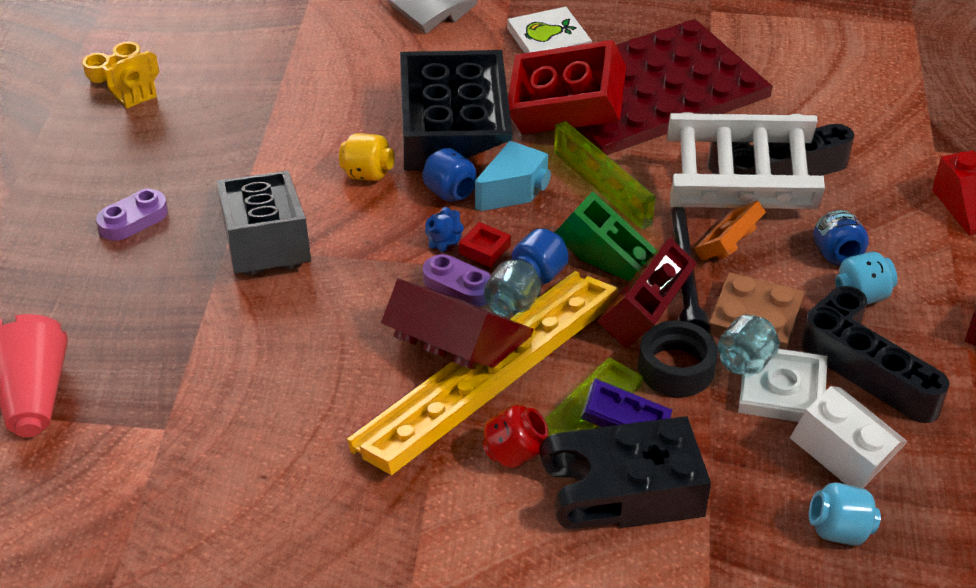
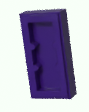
M595 378L590 385L580 419L599 427L668 419L671 418L672 409Z

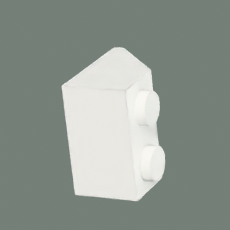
M830 386L805 410L790 436L791 440L842 482L859 488H864L907 443L906 439L841 387Z

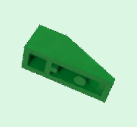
M593 191L554 232L564 240L566 247L580 260L628 282L657 250Z

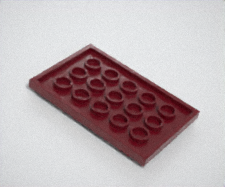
M696 19L688 20L681 24L617 44L616 46L626 64L620 122L575 127L573 129L600 157H604L667 134L670 113L724 114L771 97L773 86Z

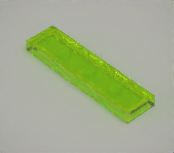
M564 121L555 125L554 153L643 230L653 224L656 197L569 123Z

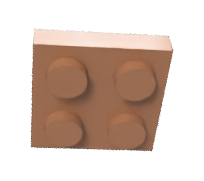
M729 272L710 320V335L721 337L737 317L745 314L754 315L737 332L741 341L748 345L787 350L803 303L805 291Z

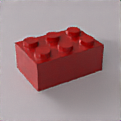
M614 40L515 55L508 101L510 117L521 135L620 122L626 64Z

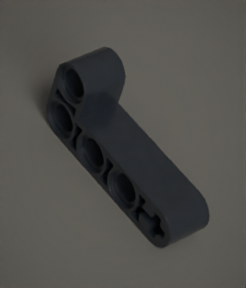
M829 124L815 129L812 142L805 143L808 175L823 176L841 171L848 166L854 140V132L851 128L843 124ZM710 142L707 166L712 174H719L717 142ZM732 142L734 174L756 175L754 145H750L749 142ZM768 142L771 174L793 175L790 143Z
M851 286L838 287L808 312L801 344L805 353L828 356L827 367L914 421L931 423L939 418L949 389L947 376L940 370L862 325L867 297L861 290Z

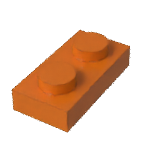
M757 200L732 209L694 248L700 260L703 261L715 256L718 259H723L735 252L738 248L736 243L753 233L757 229L755 223L766 213L760 202Z

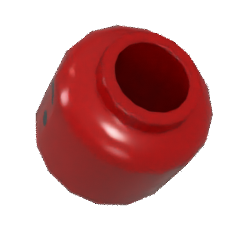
M521 404L511 405L491 417L485 423L483 432L484 451L492 461L499 462L507 468H517L540 455V447L548 436V426L545 419L536 409L528 408Z

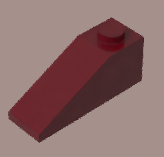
M667 238L614 298L597 322L610 336L627 349L657 323L697 265V262L673 239Z

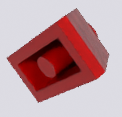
M974 150L941 156L932 191L968 236L976 234V153Z

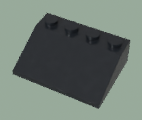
M502 50L400 52L404 171H423L428 157L444 148H451L465 158H470L512 140L513 134Z

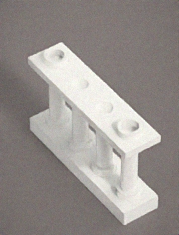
M670 113L667 141H680L682 174H673L670 207L738 208L758 200L763 208L818 209L825 190L824 176L808 175L805 143L812 142L818 122L817 116L801 114ZM695 141L717 142L719 174L697 173ZM732 142H753L756 175L734 174ZM768 142L790 143L793 175L771 174Z

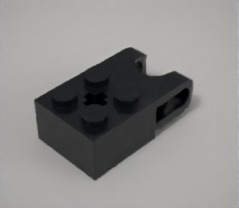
M688 416L561 432L548 436L540 447L542 464L548 474L552 477L575 478L579 481L562 487L555 499L554 510L556 518L564 528L579 529L618 523L619 529L706 517L711 481Z

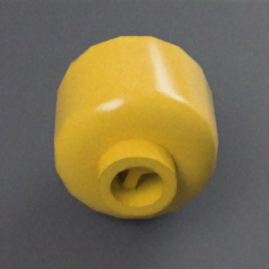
M354 133L340 146L339 165L341 169H344L349 178L380 181L385 177L387 171L391 170L394 166V150L389 148L388 141L381 135Z

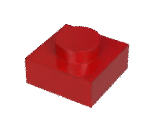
M478 222L459 242V254L491 268L511 247V235Z

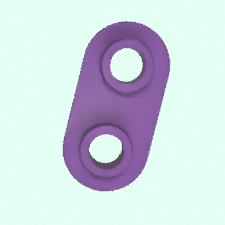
M147 188L108 205L96 217L99 234L107 240H122L160 222L168 213L166 197L160 191Z
M440 254L427 259L423 265V282L427 288L478 307L488 304L494 296L493 277L488 272L459 259Z

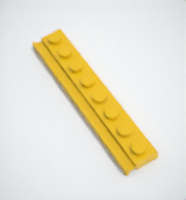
M574 271L510 318L513 321L533 328L534 331L527 341L493 368L478 363L476 369L472 370L450 362L347 438L350 452L353 454L359 452L365 461L393 475L603 314L618 295V288L589 276L583 279L580 277L579 272Z

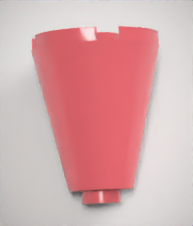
M15 315V322L2 325V319H0V410L6 428L20 437L37 436L50 425L68 344L66 331L65 333L61 331V324L52 318L42 315Z

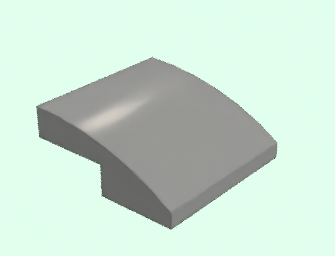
M388 0L394 9L426 34L447 17L455 23L478 3L477 0Z

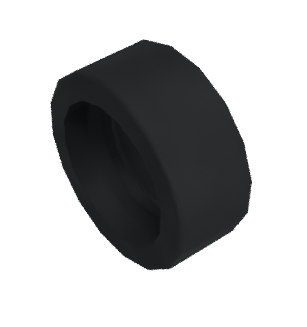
M677 320L661 322L653 326L641 338L638 371L642 380L651 389L663 395L674 397L696 395L705 390L714 379L718 347L714 338L700 326ZM664 350H683L693 354L701 362L692 367H672L660 362L654 355Z

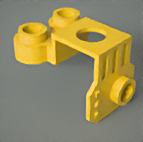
M119 43L113 48V54L109 56L104 53H92L83 58L82 64L85 76L94 83L106 81L110 92L126 109L157 97L154 83L155 78L159 74L157 55L150 51L141 53L140 46L137 43Z

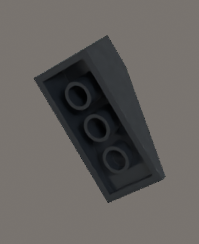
M289 171L217 181L234 274L242 272L244 275H256L262 273L264 269L274 267L295 269L300 267L302 263L311 262L306 217Z

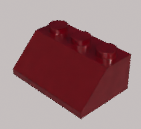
M397 278L381 321L382 324L396 329L393 337L415 345L418 339L424 341L423 350L445 357L448 351L454 354L452 362L472 370L476 369L478 363L494 368L527 341L534 331L533 328L400 278Z

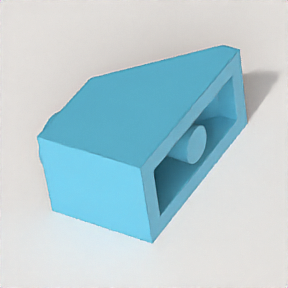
M509 141L475 180V209L485 211L531 202L540 190L546 189L550 181L551 171L548 170V154Z

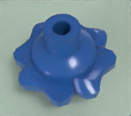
M444 207L439 213L431 215L425 223V234L429 240V247L432 249L437 248L440 252H445L449 246L458 244L464 230V226L460 222L459 211H451L448 207Z

